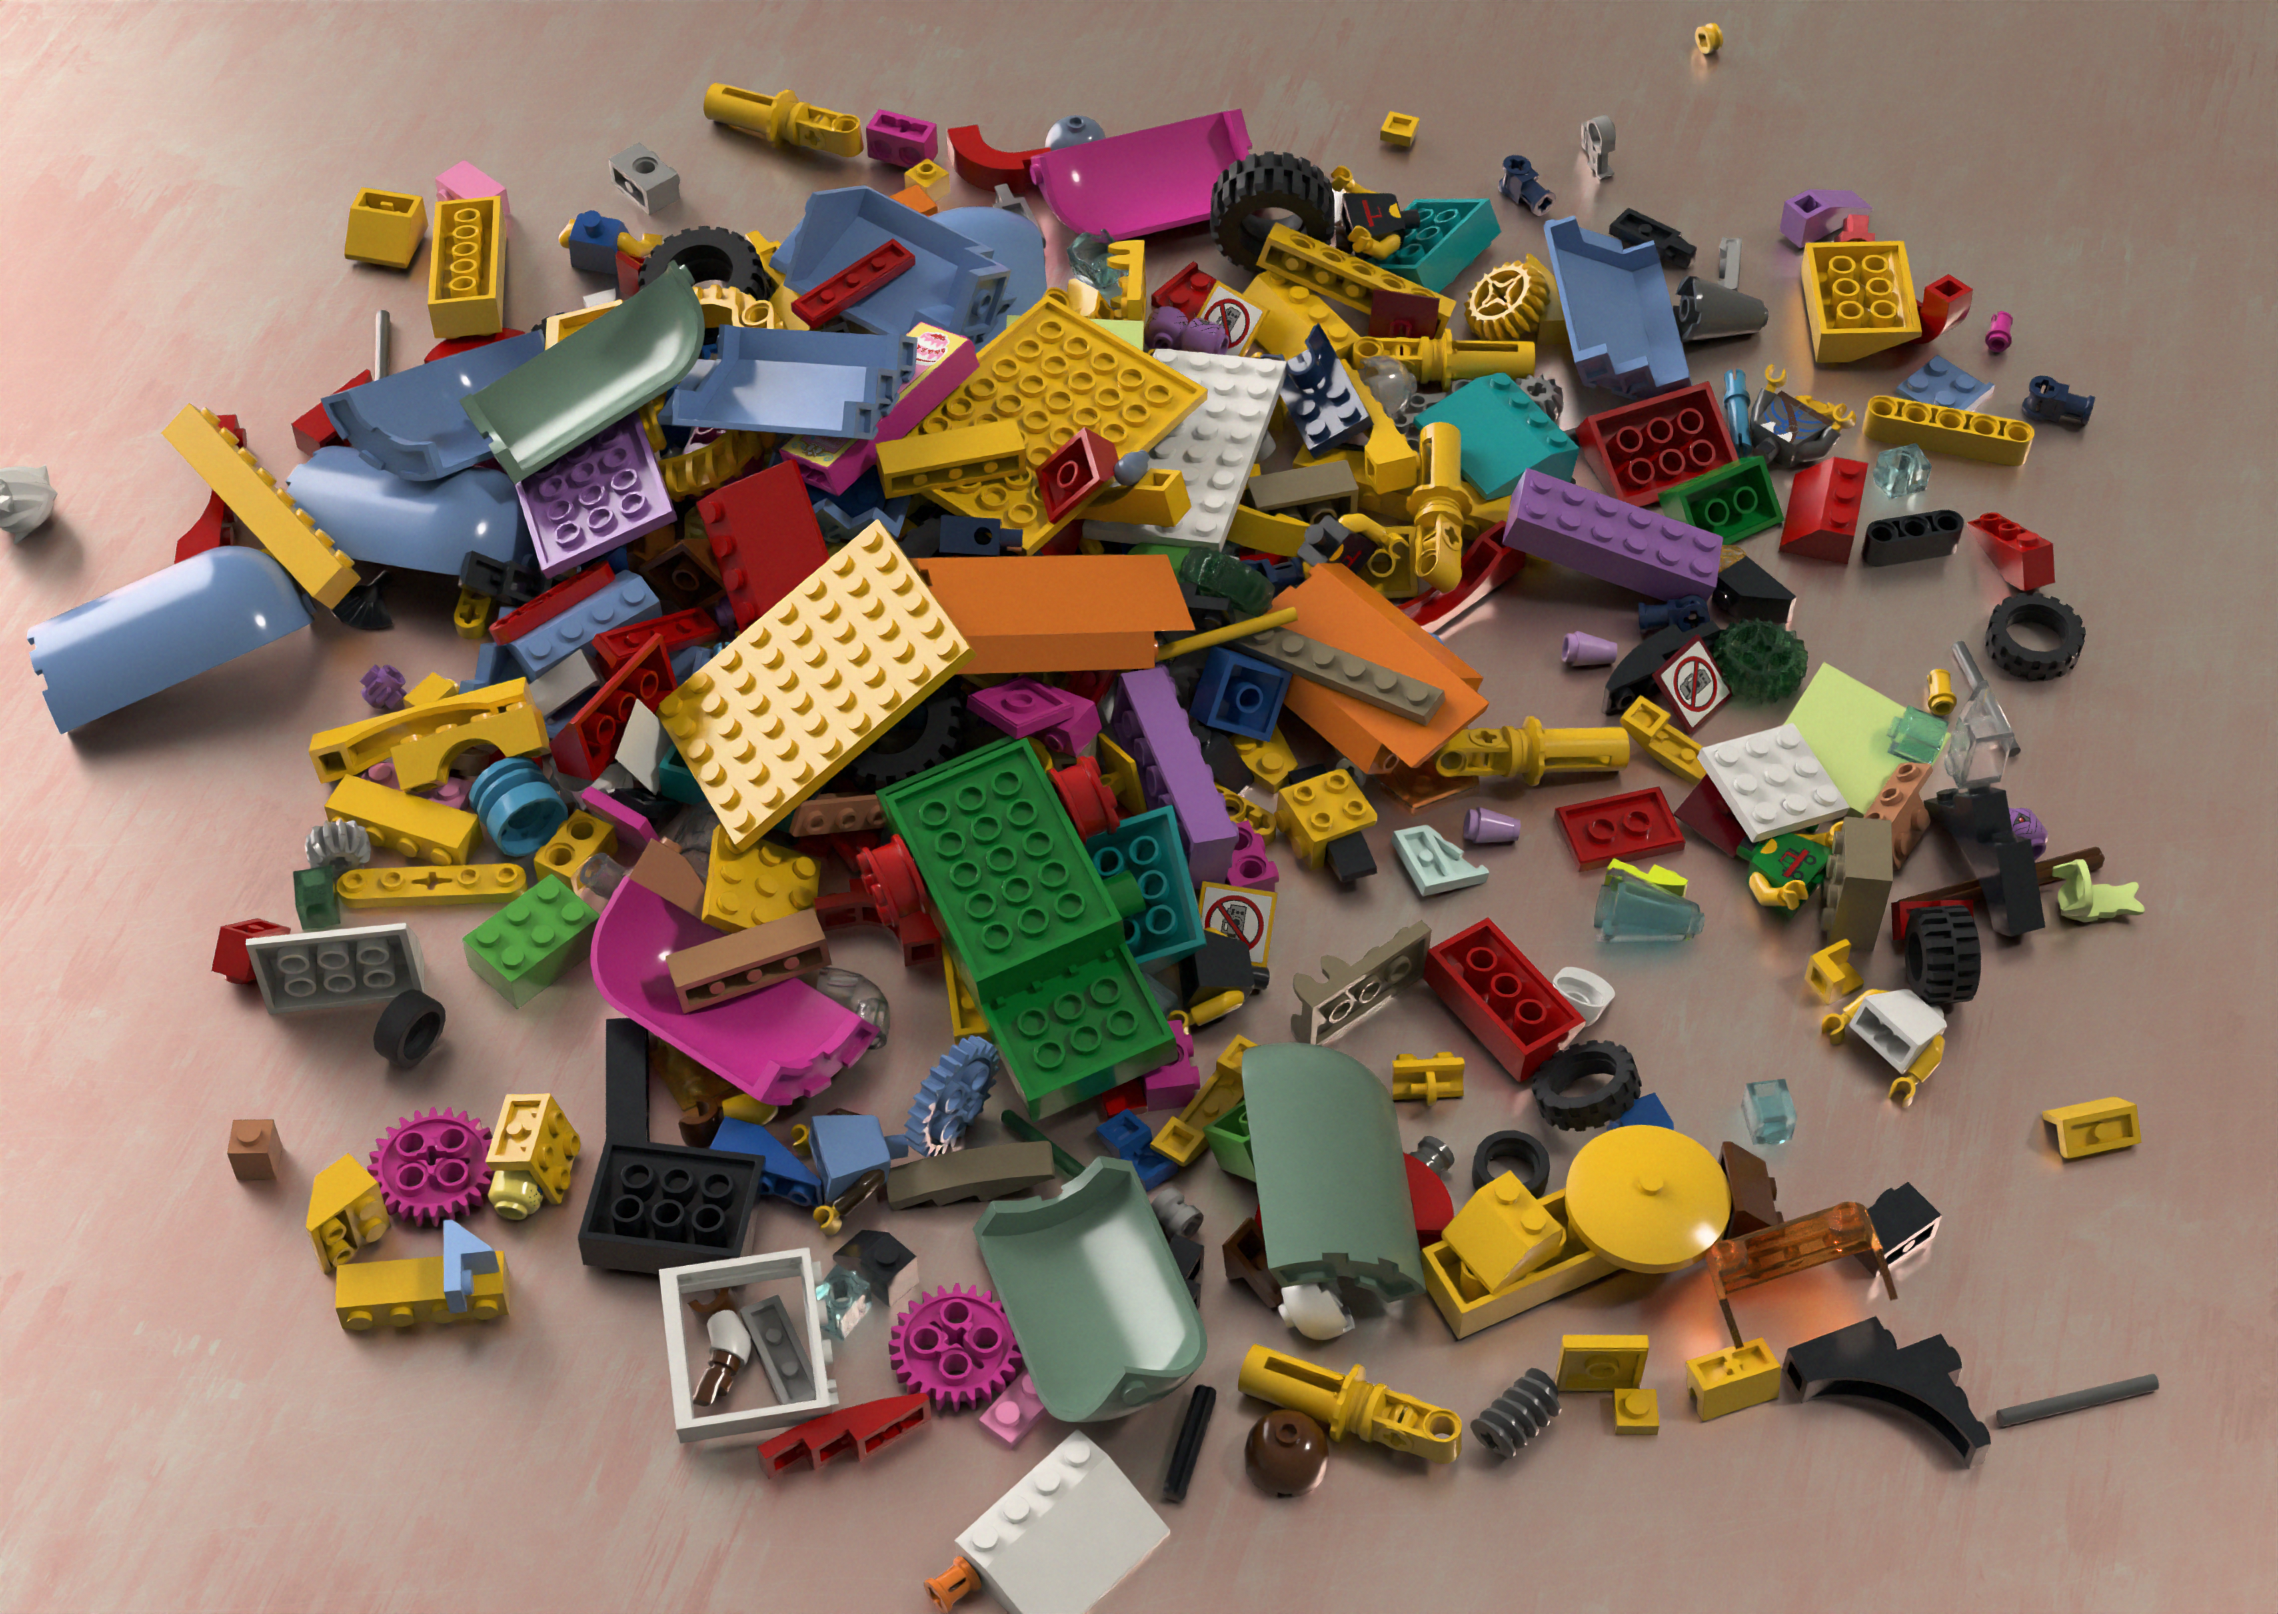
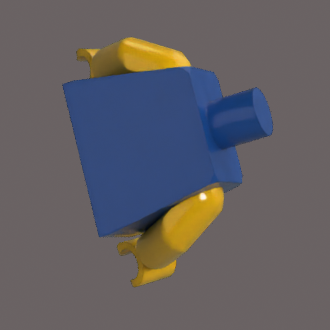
M590 210L586 213L578 214L576 220L570 218L569 224L559 235V244L564 248H569L572 267L618 275L615 259L618 250L638 257H645L650 254L657 244L662 245L663 235L643 233V240L637 241L630 235L622 221L602 217L597 211Z

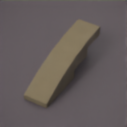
M1049 1141L1001 1144L928 1157L890 1168L887 1180L888 1202L895 1211L931 1199L938 1206L976 1195L981 1202L1055 1179L1052 1145Z

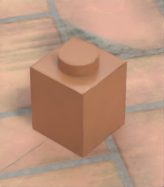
M233 1120L227 1155L236 1180H277L282 1143L274 1120Z

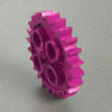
M431 1107L429 1116L424 1118L416 1110L414 1111V1121L409 1122L405 1118L400 1117V1129L397 1130L389 1126L386 1128L388 1140L376 1139L378 1151L369 1153L372 1164L367 1166V1171L379 1184L388 1215L391 1216L398 1212L403 1223L413 1215L419 1227L423 1224L425 1218H431L434 1227H436L441 1216H446L448 1220L452 1219L455 1221V1212L457 1211L462 1212L466 1216L470 1215L468 1207L470 1203L478 1206L483 1205L481 1193H489L495 1171H491L485 1162L493 1139L489 1127L482 1128L480 1118L477 1117L469 1121L467 1111L465 1110L455 1118L451 1107L445 1110L443 1116H438L435 1107Z
M955 1283L953 1292L949 1294L946 1293L942 1285L938 1286V1296L934 1298L926 1291H923V1303L920 1305L910 1300L908 1302L910 1314L899 1312L897 1314L899 1326H891L892 1340L888 1341L889 1354L892 1355L890 1356L891 1369L897 1370L896 1378L898 1384L907 1382L906 1389L908 1395L920 1391V1393L925 1392L929 1399L935 1398L937 1410H941L946 1401L952 1402L954 1412H958L961 1401H967L969 1407L974 1410L976 1408V1398L981 1397L990 1404L992 1402L991 1390L1002 1394L1005 1391L1004 1380L1013 1382L1016 1379L1015 1368H1022V1354L1001 1300L992 1304V1291L990 1290L981 1297L977 1296L976 1285H972L967 1294L961 1293L959 1283ZM953 1319L964 1320L962 1323L958 1324L950 1322ZM982 1344L993 1345V1347L989 1349L979 1348V1346ZM923 1345L935 1346L929 1350L920 1349ZM954 1370H960L964 1372L963 1374L957 1376L948 1374L949 1372Z

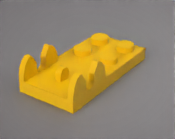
M1144 240L1111 243L1108 245V253L1115 254L1116 256L1107 258V266L1114 269L1129 270V276H1122L1118 279L1119 287L1122 288V295L1110 299V306L1118 308V310H1114V320L1144 321L1145 330L1147 296ZM1143 331V350H1144V331Z

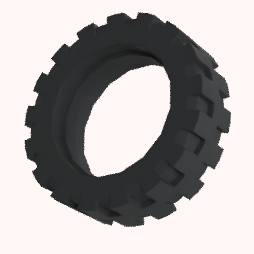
M2019 593L2013 599L2009 596L2002 601V605L1997 604L1990 617L1985 637V646H1989L1987 652L1991 658L1997 660L1996 664L2000 668H2007L2010 670V674L2016 677L2023 675L2027 676V680L2037 681V678H2043L2044 681L2053 680L2056 675L2062 677L2068 673L2069 668L2073 669L2076 666L2084 645L2086 630L2085 627H2081L2083 622L2079 614L2075 615L2073 613L2074 609L2071 606L2059 603L2060 599L2052 596L2050 599L2043 597L2041 593H2033V596ZM2036 622L2056 632L2064 645L2047 652L2033 651L2015 642L2006 629L2016 623Z
M1590 1040L1584 1045L1579 1043L1570 1045L1569 1049L1564 1052L1562 1050L1555 1052L1550 1061L1545 1060L1539 1066L1541 1070L1540 1072H1535L1533 1076L1534 1084L1531 1087L1541 1116L1546 1119L1550 1126L1558 1125V1128L1563 1131L1575 1128V1131L1578 1132L1586 1131L1587 1127L1594 1126V1129L1605 1126L1604 1122L1609 1120L1614 1122L1621 1118L1623 1111L1632 1109L1634 1099H1639L1642 1082L1633 1056L1630 1052L1628 1053L1626 1047L1621 1044L1615 1046L1614 1042L1607 1040L1603 1043H1598V1040ZM1592 1074L1614 1076L1606 1086L1594 1093L1581 1097L1559 1095L1567 1085L1579 1078Z

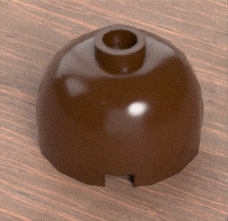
M1291 1409L1276 1410L1259 1418L1250 1429L1244 1448L1246 1473L1254 1485L1268 1495L1278 1497V1493H1292V1497L1303 1496L1314 1490L1326 1474L1329 1450L1324 1431L1317 1421L1303 1412Z

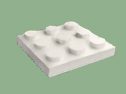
M1794 723L1703 747L1697 756L1752 843L1844 817L1850 808Z

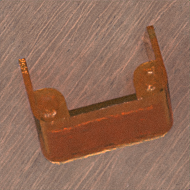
M1842 1202L1824 1210L1733 1239L1720 1241L1707 1252L1706 1262L1736 1349L1742 1348L1744 1345L1727 1294L1862 1251L1871 1250L1890 1301L1898 1299L1882 1246L1868 1210L1864 1205L1857 1202Z

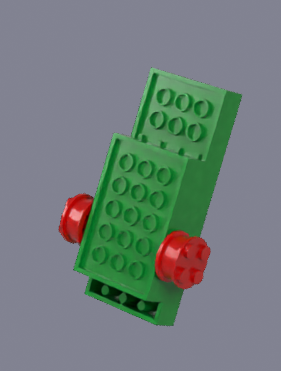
M1009 735L875 791L881 816L891 834V843L872 851L868 847L861 848V853L856 855V859L863 873L861 878L869 896L873 895L877 902L876 909L884 927L888 925L897 927L900 925L901 918L920 910L923 914L930 913L996 1049H998L1006 1070L1034 1123L1178 1059L1176 1037L1125 941L1123 920L1146 910L1140 888L1130 870H1125L1102 880L1085 849L1086 839L1103 832L1113 835L1117 833V828L1120 827L1118 816L1114 808L1118 807L1112 789L1109 785L1103 787L1099 779L1102 777L1101 771L1094 756L1088 758L1085 755L1077 757L1076 765L1059 772L1055 768H1051L1045 773L1027 737L1019 740Z

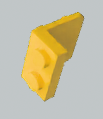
M1336 769L1280 789L1277 809L1274 812L1278 830L1282 833L1285 832L1291 841L1294 854L1297 858L1303 859L1310 871L1324 866L1327 842L1374 826L1377 822V813L1345 769Z

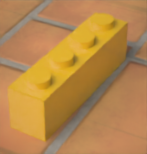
M1016 418L875 443L877 471L886 499L1026 474V449Z
M345 774L324 805L329 822H337L339 818L345 823L355 820L358 826L365 827L370 844L400 851L408 857L422 858L433 862L437 866L467 865L484 839L478 815L349 774Z
M495 1251L500 1269L499 1272L473 1275L474 1294L467 1295V1312L450 1313L444 1294V1256L337 1265L335 1309L342 1329L366 1330L370 1327L385 1325L405 1327L419 1322L435 1321L438 1323H448L455 1319H491L498 1315H509V1269L504 1251Z

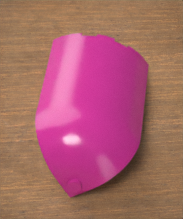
M1232 109L1030 157L1032 163L1030 174L1034 185L1038 184L1051 211L1066 227L1089 239L1105 242L1119 241L1209 220L1212 188L1214 183L1218 181V176L1225 169L1229 170V166L1238 159L1244 161L1245 157L1250 155L1248 150H1251L1253 145L1247 133L1242 110Z
M624 876L603 910L592 938L591 969L599 992L616 1010L758 1101L768 1105L781 1106L792 1104L794 1098L802 1095L808 1098L817 1095L831 1086L830 1078L843 1066L850 1069L877 1036L880 1028L796 977L684 1014L672 983L665 956L727 935L709 924L701 922L699 918Z

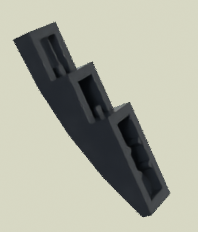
M470 551L465 555L458 587L521 607L569 577L558 574L547 579L543 572L512 560L503 563L475 551Z
M1323 763L1289 771V785L1291 786L1328 773ZM1361 830L1327 842L1325 859L1342 883L1377 874V866Z

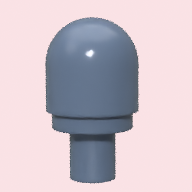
M1144 450L1125 454L1114 467V477L1117 482L1124 486H1133L1138 483L1147 472V462L1150 459L1149 454Z

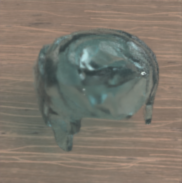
M1100 229V236L1083 232L1066 249L1069 265L1076 279L1096 290L1114 286L1118 283L1120 277L1129 276V270L1114 269L1107 266V258L1116 255L1108 253V245L1114 243L1115 239L1110 236L1106 229Z

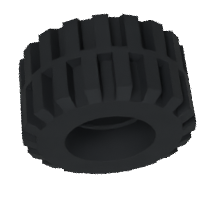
M1964 905L1914 908L1906 925L1904 939L1905 965L1912 991L1926 1004L1972 1001L1980 981L1981 949L1978 931L1969 910Z

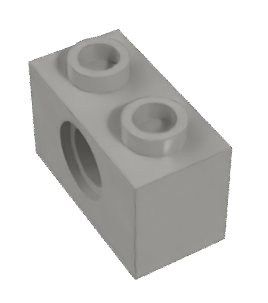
M640 142L608 159L612 184L648 215L680 199V178L675 169L664 164L655 152L649 151Z

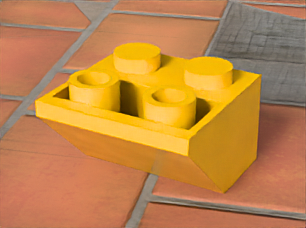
M361 187L350 207L344 250L345 259L407 268L429 226L423 197Z
M349 1153L315 1176L305 1227L320 1270L326 1275L337 1265L347 1263L354 1253L369 1242L378 1240L391 1227V1223L378 1182Z

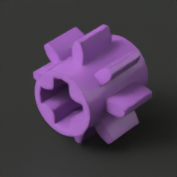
M374 665L360 679V682L365 685L361 690L363 698L377 709H382L385 705L392 709L407 694L401 688L406 683L405 678L396 668L390 665H384L381 669Z

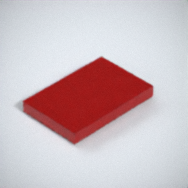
M1660 786L1555 808V820L1579 873L1608 867L1614 858L1626 863L1685 849L1686 841Z

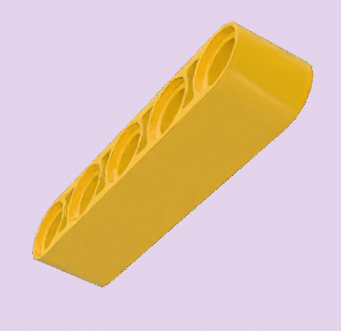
M1881 395L1869 400L1862 426L1864 435L1875 441L2008 466H2020L2026 463L2035 435L2032 426L2023 421Z

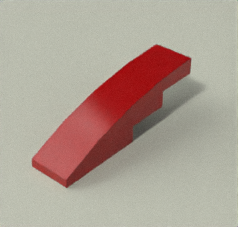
M925 1392L884 1398L837 1410L803 1423L757 1446L760 1467L767 1478L771 1479L806 1458L815 1471L850 1449L860 1462L931 1420L930 1399Z

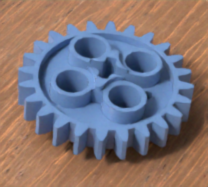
M971 1035L968 1040L962 1038L958 1047L953 1044L948 1056L944 1054L940 1056L939 1065L937 1068L933 1066L930 1068V1075L921 1082L922 1088L920 1093L913 1097L916 1100V1104L907 1112L912 1116L904 1125L908 1128L904 1135L908 1139L907 1145L928 1158V1156H936L937 1153L944 1154L947 1146L950 1148L954 1147L958 1136L963 1138L966 1127L968 1125L973 1126L975 1124L974 1119L979 1113L983 1112L984 1101L991 1097L988 1091L997 1082L993 1077L1000 1070L996 1066L1000 1057L996 1055L998 1049L979 1036L976 1038Z

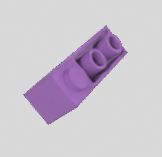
M1808 189L1785 201L1779 231L1801 249L1805 247V243H1812L1842 228L1843 219L1848 218L1849 214L1867 215L1873 211V207L1852 190Z

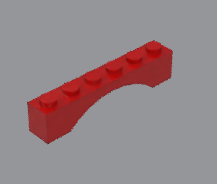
M236 414L216 415L221 420L218 424L220 429L223 427L227 428L239 439L236 446L239 449L241 447L246 448L245 428H240ZM213 489L209 503L200 519L185 535L177 540L174 564L212 548L234 546L232 523L237 522L238 516Z
M1501 520L1478 536L1466 554L1461 558L1462 576L1458 585L1452 591L1441 593L1432 586L1413 600L1396 607L1425 631L1433 633L1524 568L1526 552L1502 544L1506 522Z

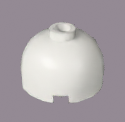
M1337 1281L1335 1283L1314 1282L1281 1289L1284 1303L1279 1305L1278 1309L1288 1328L1296 1325L1304 1336L1315 1340H1328L1355 1328L1349 1306L1340 1308L1343 1306L1340 1297L1342 1291Z

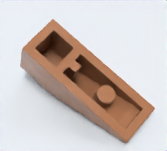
M663 836L660 842L651 838L629 878L702 919L706 885L689 859L680 854L683 847ZM718 928L719 930L725 932L728 935L732 934L731 932Z

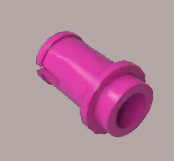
M1999 311L1997 312L1998 316L1993 314L1991 317L1990 331L1985 336V343L1994 352H2003L2012 343L2010 330L2013 318L2009 313Z

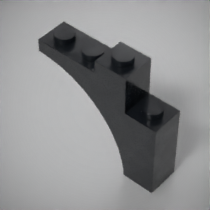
M1982 782L1967 786V792L1959 793V789L1956 788L1945 789L1936 792V798L1924 800V806L1929 816L1947 828L1971 863L1989 909L1993 931L2008 936H2015L2045 928L2031 839L2015 834V831H2012L2006 790L1991 787L1989 782Z
M1877 1316L1787 1349L1782 1371L1801 1403L1824 1398H1852L1886 1405L1908 1414L1936 1432L1959 1455L1968 1469L1984 1463L1991 1445L1990 1434L1984 1423L1977 1421L1973 1415L1963 1389L1956 1386L1962 1370L1961 1358L1954 1347H1949L1942 1334L1897 1350L1893 1334L1890 1330L1884 1329Z

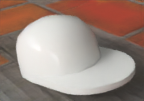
M1565 967L1554 977L1551 983L1586 1020L1584 1027L1593 1025L1615 996L1614 989L1609 983L1596 974L1581 968Z

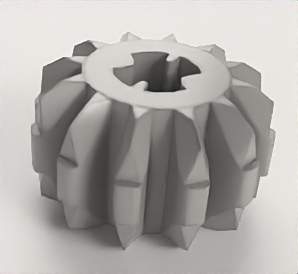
M1530 374L1527 375L1526 379L1516 378L1515 383L1555 423V420L1563 412L1562 387L1556 386L1555 379L1545 380L1543 374L1539 378H1534Z
M341 818L337 822L332 823L326 820L324 826L312 827V833L306 836L305 850L308 863H310L311 869L319 871L321 876L333 874L337 878L340 874L350 870L364 869V863L370 860L371 847L369 836L366 833L365 827L358 826L355 820L346 823Z

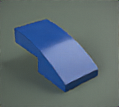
M1128 1108L1095 1128L1097 1135L1114 1158L1132 1161L1146 1192L1179 1172L1176 1162L1150 1148V1143L1153 1141L1151 1129Z

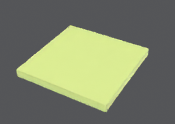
M1823 662L1784 725L1794 723L1850 808L1846 814L1858 818L1864 817L1899 764L1907 762L1930 763L1933 767L1952 735L1826 662Z

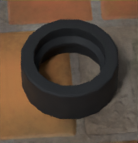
M410 989L401 993L387 1006L376 1025L373 1037L375 1050L399 1067L410 1068L418 1064L431 1052L443 1032L446 1021L445 1008L440 1002L420 990Z
M1516 1130L1498 1131L1487 1136L1478 1145L1473 1160L1472 1179L1476 1191L1495 1180L1487 1170L1490 1160L1499 1156L1513 1155L1524 1159L1533 1167L1534 1177L1530 1181L1523 1183V1185L1538 1200L1545 1192L1550 1172L1549 1155L1542 1143L1530 1134Z

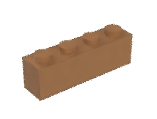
M813 908L665 956L672 983L684 1014L832 965L827 941Z

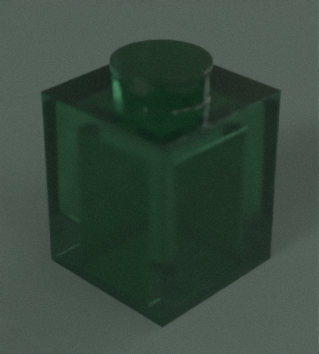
M332 866L293 871L295 906L302 930L341 924L339 894Z

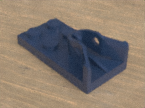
M1319 323L1313 326L1308 338L1305 340L1308 349L1287 361L1285 369L1288 373L1280 392L1314 459L1374 425ZM1263 354L1260 356L1261 359L1286 361L1283 354Z

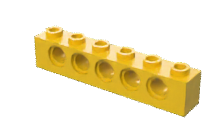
M1275 222L1256 264L1368 315H1371L1374 288L1440 298L1435 332L1436 340L1441 339L1457 302Z

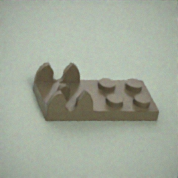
M1422 920L1410 928L1404 927L1395 934L1393 939L1381 947L1376 946L1370 949L1363 959L1352 966L1335 956H1322L1320 961L1322 973L1329 980L1324 984L1317 983L1311 976L1296 973L1293 978V989L1298 999L1302 1002V1014H1293L1291 1017L1290 1028L1294 1038L1301 1043L1322 1046L1422 979L1427 951L1430 949L1432 929Z

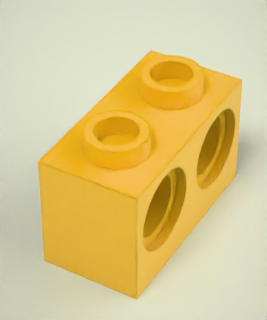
M576 809L568 820H564L559 825L556 834L546 846L543 845L538 849L533 860L538 883L552 873L579 897L618 850L614 826Z

